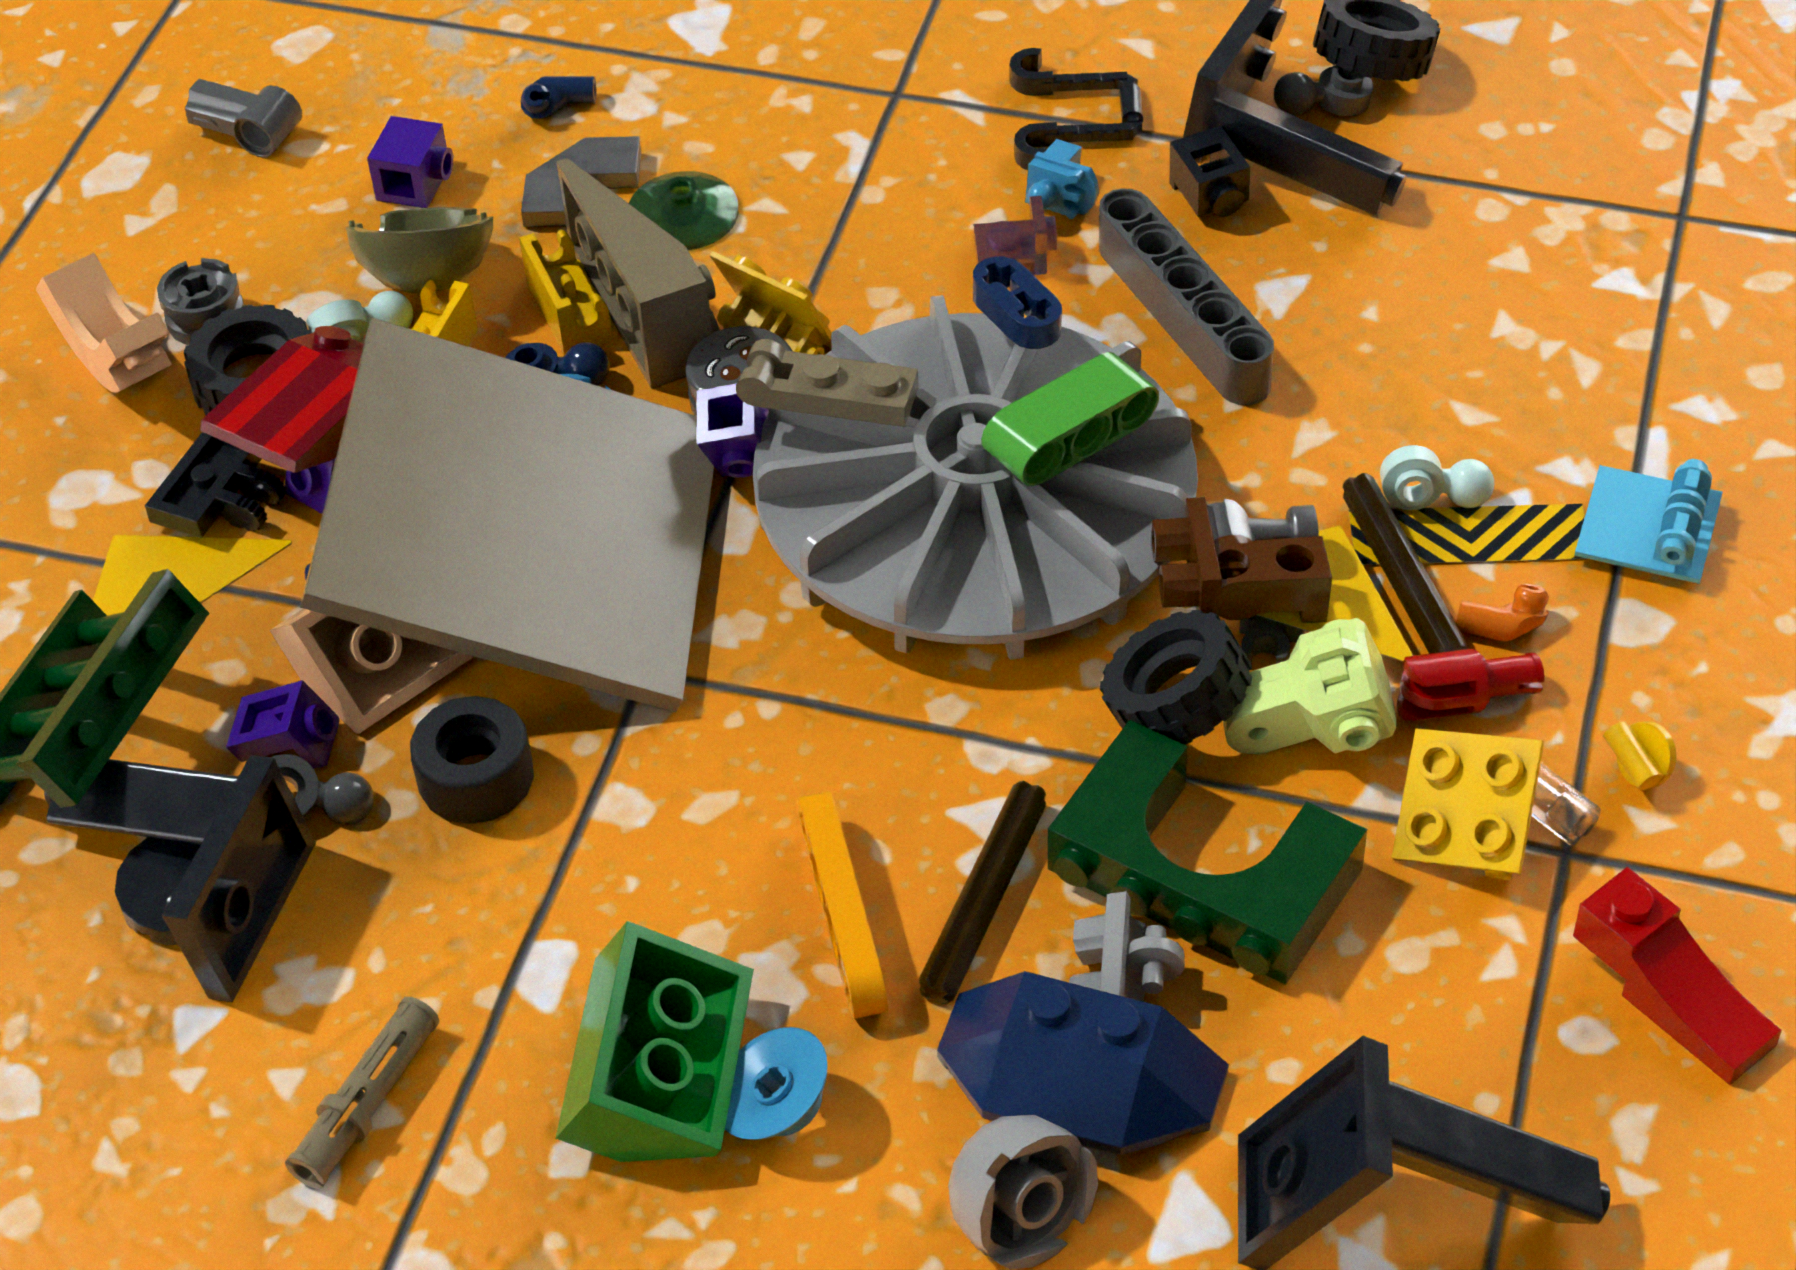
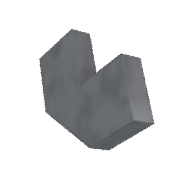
M640 136L585 137L526 174L521 208L523 227L566 226L556 161L568 158L607 188L638 187L641 161Z

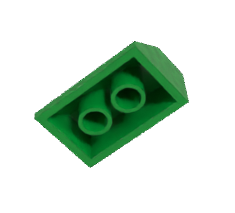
M626 921L594 961L555 1139L619 1162L716 1156L722 1147L754 969Z

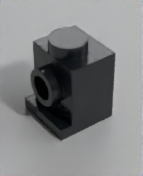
M1222 126L1170 142L1169 184L1174 190L1179 189L1198 217L1212 212L1220 217L1229 216L1235 213L1242 206L1243 202L1249 201L1250 166ZM1210 154L1209 163L1199 166L1195 161L1196 158Z

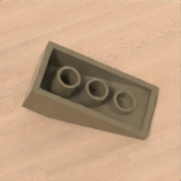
M565 158L556 161L567 233L574 244L576 259L580 260L595 290L604 299L615 327L650 388L653 389L685 378L686 362L691 350L703 338L719 330L716 318L709 307V300L716 297V292L708 268L704 264L697 266L684 244L571 160Z

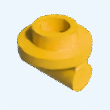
M1649 721L1637 722L1628 725L1626 722H1619L1606 730L1603 737L1616 755L1621 774L1630 784L1638 787L1639 790H1646L1664 784L1671 777L1676 765V747L1671 735L1663 726Z

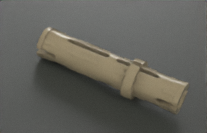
M404 997L398 1005L396 1012L385 1024L370 1047L364 1052L362 1058L336 1094H328L322 1099L316 1110L318 1119L294 1153H291L285 1161L288 1171L300 1182L313 1188H323L328 1181V1176L341 1161L353 1142H361L366 1138L372 1129L370 1118L394 1084L400 1079L428 1035L436 1029L440 1022L438 1015L429 1005L417 998ZM391 1047H397L398 1049L375 1080L370 1079ZM352 1102H356L358 1105L354 1108L335 1137H330V1132L337 1125Z

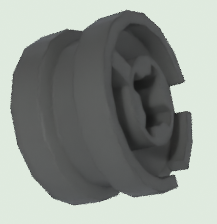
M201 258V265L188 267L187 262L184 261L168 270L161 277L157 286L158 299L161 309L164 311L167 329L175 340L186 345L190 344V336L193 332L198 331L203 326L202 323L209 318L213 319L221 315L220 312L228 309L235 310L244 306L236 273L232 274L229 265L217 259Z

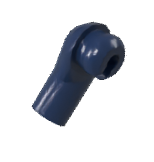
M595 76L541 77L523 90L520 101L521 108L531 118L545 119L567 104L596 103Z

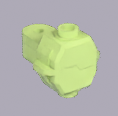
M1358 618L1334 620L1325 624L1321 629L1299 636L1288 660L1249 672L1252 676L1251 686H1248L1245 691L1246 697L1241 704L1235 707L1233 714L1225 722L1223 721L1228 745L1232 749L1245 754L1267 753L1313 738L1319 740L1333 753L1345 750L1362 751L1371 748L1379 740L1392 737L1396 729V713L1382 656L1365 622Z

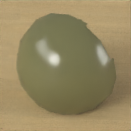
M436 207L390 211L380 215L379 231L363 229L362 223L355 224L354 220L349 221V226L346 227L350 249L357 262L386 287L408 293H421L426 282L433 280L437 287L436 291L450 289L454 281H461L480 265L492 236L493 216L487 217L486 212L477 215L476 208Z

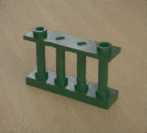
M169 569L152 572L127 609L122 613L107 616L83 590L74 591L0 693V805L18 781L32 779L61 808L78 805L210 614Z

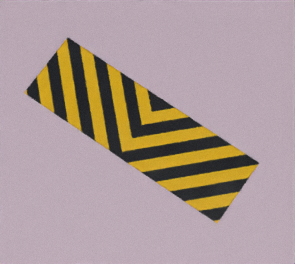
M1583 504L1478 506L1475 508L1436 507L1418 510L1392 509L1422 563L1587 559L1574 556L1585 518ZM1348 510L1353 548L1363 565L1379 564L1351 511Z

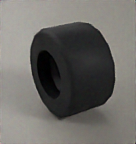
M471 696L452 699L437 706L417 724L410 740L411 762L419 794L431 811L446 820L467 824L492 821L512 811L527 796L534 779L533 761L526 726L514 709L496 699ZM489 755L487 759L476 764H455L467 756Z

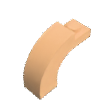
M95 253L42 277L36 291L58 329L80 361L96 380L109 391L117 393L172 365L161 346L169 331L159 313H154L139 321L118 295Z

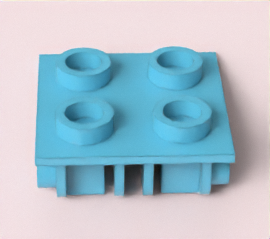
M1689 459L1675 470L1673 481L1599 465L1574 556L1700 584L1723 492L1710 489L1712 474L1708 470L1706 463L1698 459Z

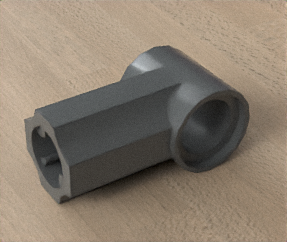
M198 79L189 89V98L185 106L188 123L232 135L242 148L257 157L271 156L302 119V109L294 96L283 88L271 85L264 87L257 95Z

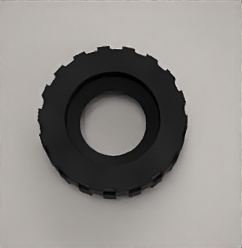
M1324 0L1314 36L1313 47L1317 48L1316 52L1320 56H1324L1328 62L1333 65L1336 64L1349 72L1387 81L1417 80L1429 71L1440 28H1438L1439 23L1437 20L1432 19L1429 13L1423 12L1418 7L1400 0Z
M252 304L242 306L239 309H228L220 312L221 315L213 319L209 318L202 323L203 326L198 331H194L190 336V344L185 346L184 350L185 368L195 402L199 409L203 408L205 415H207L246 379L226 376L224 373L225 368L246 356L274 354L289 339L310 334L311 330L307 329L306 322L301 317H295L292 311L285 308L281 310L275 308L274 305L253 306Z
M1192 610L1189 613H1182L1181 611L1171 614L1170 617L1165 619H1158L1150 623L1147 628L1133 634L1123 647H1119L1113 654L1110 664H1106L1103 671L1104 679L1100 681V690L1103 693L1102 699L1122 729L1131 720L1186 745L1193 742V739L1215 730V726L1222 721L1225 722L1233 714L1235 707L1241 704L1246 697L1245 691L1247 687L1251 686L1252 676L1249 670H1252V666L1225 621H1221L1217 614L1212 612L1206 614L1202 610ZM1196 666V668L1179 683L1175 684L1174 686L1168 689L1155 693L1167 680H1169L1174 675L1188 668Z

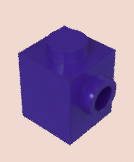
M396 116L389 118L367 157L376 201L420 208L429 207L441 182L449 179L453 168V152L446 145L443 124Z
M736 384L697 391V445L722 477L744 478L753 475L754 453L757 443H761L762 429L769 410L768 408L756 407L743 402L737 396Z

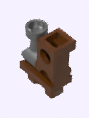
M1205 497L1186 498L1185 517L1152 520L1151 549L1154 562L1186 560L1187 562L1184 564L1160 565L1159 592L1162 608L1195 606L1196 610H1202L1203 613L1209 614L1212 612L1228 620L1249 619L1259 613L1299 611L1301 623L1327 622L1332 574L1323 536H1319L1318 520L1314 505L1291 506L1287 510L1286 519L1249 518L1244 508L1233 500L1224 499L1221 503L1207 505Z

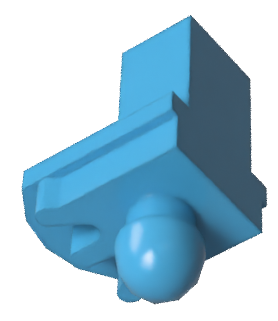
M1056 139L1044 153L1038 151L1035 154V158L1028 164L1025 203H1028L1034 210L1043 211L1048 209L1066 215L1069 219H1074L1078 213L1086 214L1096 203L1099 187L1093 169L1080 164L1082 146Z

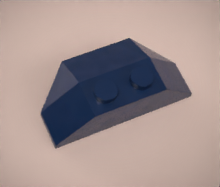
M1026 971L959 993L937 1048L938 1059L946 1069L950 1070L957 1084L982 1118L994 1121L1004 1116L1036 1115L1068 1130L1078 1138L1081 1145L1121 1156L1167 1143L1188 1132L1195 1135L1209 1131L1229 1069V1064L1162 1006Z

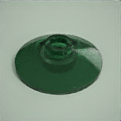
M696 171L672 172L653 178L643 184L629 201L631 206L684 244L687 250L701 248L720 240L733 228L739 214L738 199L734 190L720 178Z

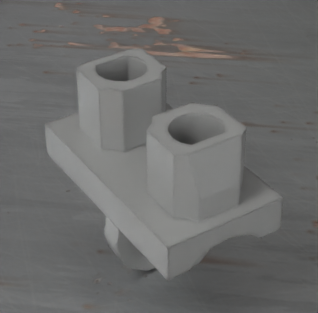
M1127 891L1107 894L1105 914L1075 920L1073 933L1075 952L1082 964L1102 963L1101 971L1073 975L1070 977L1069 983L1144 1002L1145 992L1158 994L1163 990V982L1173 980L1182 974L1185 968L1184 949L1177 942L1166 938V929L1159 925L1146 927L1145 923L1136 920L1130 914L1131 898Z

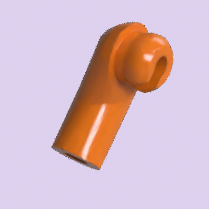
M1521 584L1516 588L1514 601L1501 608L1462 600L1456 624L1462 633L1499 641H1511L1543 625L1549 614V611L1545 609L1549 596L1543 587L1534 584Z

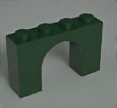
M1129 720L1048 827V870L1056 873L1063 881L1072 886L1085 887L1106 898L1107 894L1127 891L1131 898V915L1145 916L1174 930L1178 936L1191 944L1205 945L1235 960L1243 969L1250 973L1266 975L1286 985L1361 873L1368 829L1306 801L1275 848L1258 864L1243 871L1222 875L1197 873L1182 868L1162 855L1151 841L1150 836L1185 789L1188 746Z

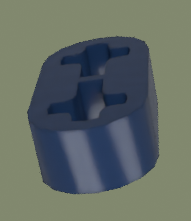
M1005 256L990 257L976 265L973 270V301L1012 342L1028 349H1042L1051 346L1059 339L1061 335L1062 304L1026 267L1015 259Z

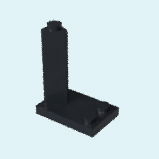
M1249 0L1197 73L1183 137L1222 126L1246 160L1375 216L1378 215L1384 203L1393 207L1403 190L1407 175L1400 173L1403 166L1402 162L1246 95L1256 80L1264 82L1267 79L1276 59V52L1270 50L1271 43L1280 34L1287 15V11L1280 9L1282 0ZM1203 157L1196 158L1195 161L1199 163Z
M250 755L239 776L109 759L78 805L61 808L44 792L45 800L49 805L47 813L48 823L200 845L178 887L174 888L170 893L162 917L208 999L233 1003L316 844L275 758Z
M1366 1036L1356 1040L1238 1134V1263L1257 1270L1268 1269L1392 1178V1163L1556 1223L1599 1224L1610 1204V1189L1605 1182L1600 1181L1599 1162L1596 1157L1390 1081L1388 1045Z

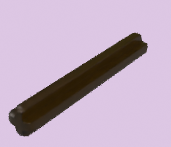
M1361 473L1356 478L1349 477L1343 483V499L1429 654L1469 649V645L1374 477L1368 473Z
M1019 781L1012 786L919 977L920 993L926 999L935 1000L941 1004H948L954 1000L1045 810L1046 801L1044 799L1046 792L1039 785H1030L1025 781Z

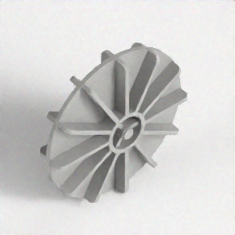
M943 295L930 297V316L902 321L878 328L863 335H859L850 326L843 325L832 332V350L825 354L836 358L917 368L919 388L905 427L768 408L769 414L763 425L761 443H757L753 466L755 503L761 528L765 531L771 546L785 566L801 581L802 597L808 603L818 607L828 602L844 613L863 622L894 632L895 650L904 653L911 652L917 638L953 644L1005 643L1009 659L1014 660L1024 657V641L1047 637L1074 629L1098 618H1101L1109 625L1117 624L1127 615L1128 601L1145 589L1159 575L1160 565H1167L1170 562H1154L1151 549L1152 520L1185 517L1186 498H1196L1198 484L1197 458L1191 438L1192 425L1188 413L1183 409L1176 408L1171 398L1160 385L1141 368V350L1130 341H1125L1111 348L1094 338L1061 326V335L1051 346L1042 349L1020 347L1012 342L984 313L948 314ZM1106 352L1115 353L1159 391L1158 405L1144 425L1034 487L1026 486L982 447L981 438L983 430L998 411Z

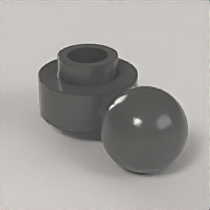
M1336 65L1322 71L1317 82H1314L1308 75L1301 72L1287 73L1277 81L1273 96L1277 107L1293 116L1307 113L1314 104H1319L1324 110L1335 115L1356 116L1368 109L1373 91V82L1369 77L1349 72Z
M290 754L271 757L275 758L285 781L292 783L296 788L297 795L294 799L303 817L313 807L323 808L325 814L334 822L349 825L360 822L370 813L374 803V794L372 787L362 776L345 772L333 776L327 782L318 781L313 767L304 759Z

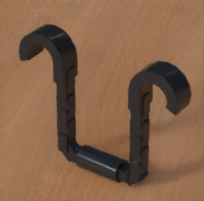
M1041 48L1023 49L1011 57L1009 63L1011 87L1024 95H1053V91L1120 89L1122 123L1057 126V122L1028 124L1020 128L1014 138V158L1021 168L1028 170V164L1035 158V154L1038 151L1044 153L1046 151L1045 147H1049L1056 139L1065 142L1133 140V137L1142 132L1144 118L1141 90L1138 86V79L1127 74V72L1054 75L1053 71L1038 72L1042 66Z

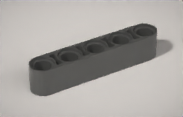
M1125 188L1112 190L1105 194L1100 200L1099 252L1103 259L1222 397L1237 405H1253L1266 399L1271 392L1274 340L1268 331L1146 195L1140 191Z

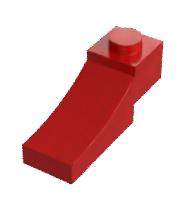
M1627 866L1580 903L1573 937L1625 979L1622 996L1726 1083L1731 1085L1777 1046L1782 1030L1747 1000L1707 957L1680 920L1681 909Z

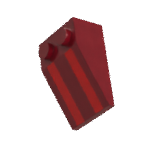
M320 326L313 333L289 339L201 420L200 431L293 473L335 459L363 343L351 339V334L347 330L334 326Z

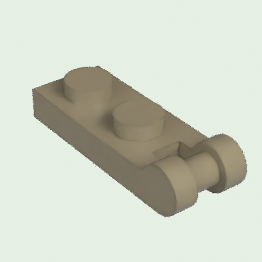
M760 339L751 347L747 357L748 367L741 372L736 384V393L743 402L756 407L905 427L919 388L918 369L895 366L888 363L836 358L829 355L785 351L782 345L774 340Z

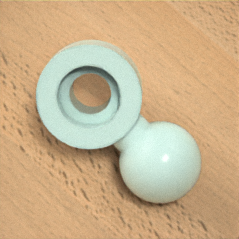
M383 291L371 299L368 307H362L360 302L349 299L323 305L308 316L306 324L311 333L315 332V329L320 326L339 327L347 330L351 334V339L362 342V337L366 335L371 318L409 328L413 320V308L410 301L403 294L396 291Z
M1409 445L1398 448L1384 459L1380 467V479L1386 499L1393 506L1404 510L1425 508L1434 503L1442 493H1446L1450 500L1458 506L1475 508L1484 504L1491 497L1494 490V476L1489 467L1483 462L1475 459H1464L1455 463L1450 469H1442L1438 456L1423 446ZM1410 482H1421L1415 486H1406Z

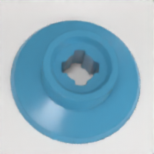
M778 1028L759 1035L739 1050L725 1130L728 1133L742 1139L762 1140L775 1136L791 1135L800 1131L812 1121L821 1106L822 1092L825 1087L828 1070L825 1049L814 1034L800 1028Z

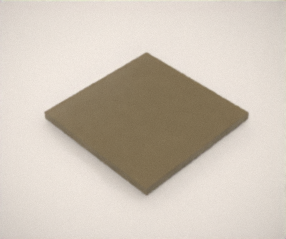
M371 318L363 344L300 608L677 712L684 695L714 466L697 445V416Z

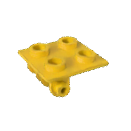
M714 251L710 253L709 256L737 295L733 304H724L718 313L717 321L723 326V329L737 326L766 329L784 339L793 352L824 355L823 344L832 348V332L828 327L830 320L816 309L811 301L813 294L804 285L789 277H783L781 282L766 276V272L758 264L744 256L736 255L732 260Z
M1415 728L1391 858L1394 860L1485 870L1486 876L1500 880H1512L1513 874H1521L1544 741Z

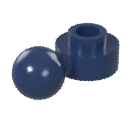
M582 342L572 346L563 357H558L556 351L547 344L526 343L516 347L505 357L557 374L583 375L589 377L591 384L596 386L605 381L610 369L609 358L606 352L600 346L590 342Z

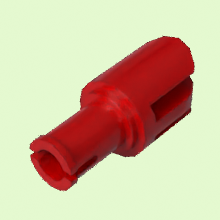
M1476 649L1406 656L1400 682L1401 691L1397 700L1398 716L1405 721H1418L1480 713L1486 708L1491 698L1527 693L1539 694L1543 690L1541 683L1545 681L1542 661L1535 652L1486 660Z

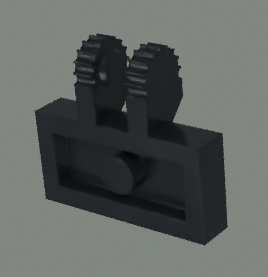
M202 432L145 504V509L151 523L199 538L205 535L219 515L232 526L241 529L246 528L248 531L252 530L254 532L255 530L259 531L268 519L266 517L267 513L264 511L265 508H262L261 504L257 502H265L267 505L272 504L273 506L275 504L278 505L287 493L285 491L287 488L284 486L285 483L280 478H277L275 474H271L269 471L264 472L256 467L262 458ZM240 489L248 497L245 498L243 495L238 494L237 491Z

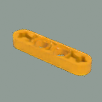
M831 791L797 798V806L802 834L851 1016L853 1019L888 1012L886 989L879 959Z

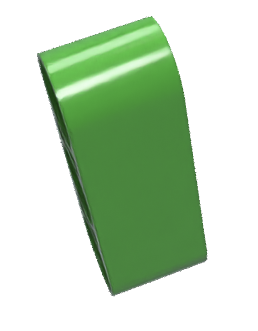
M1106 352L998 411L983 430L981 438L982 447L1026 486L1034 487L1144 425L1158 405L1159 391L1115 353Z

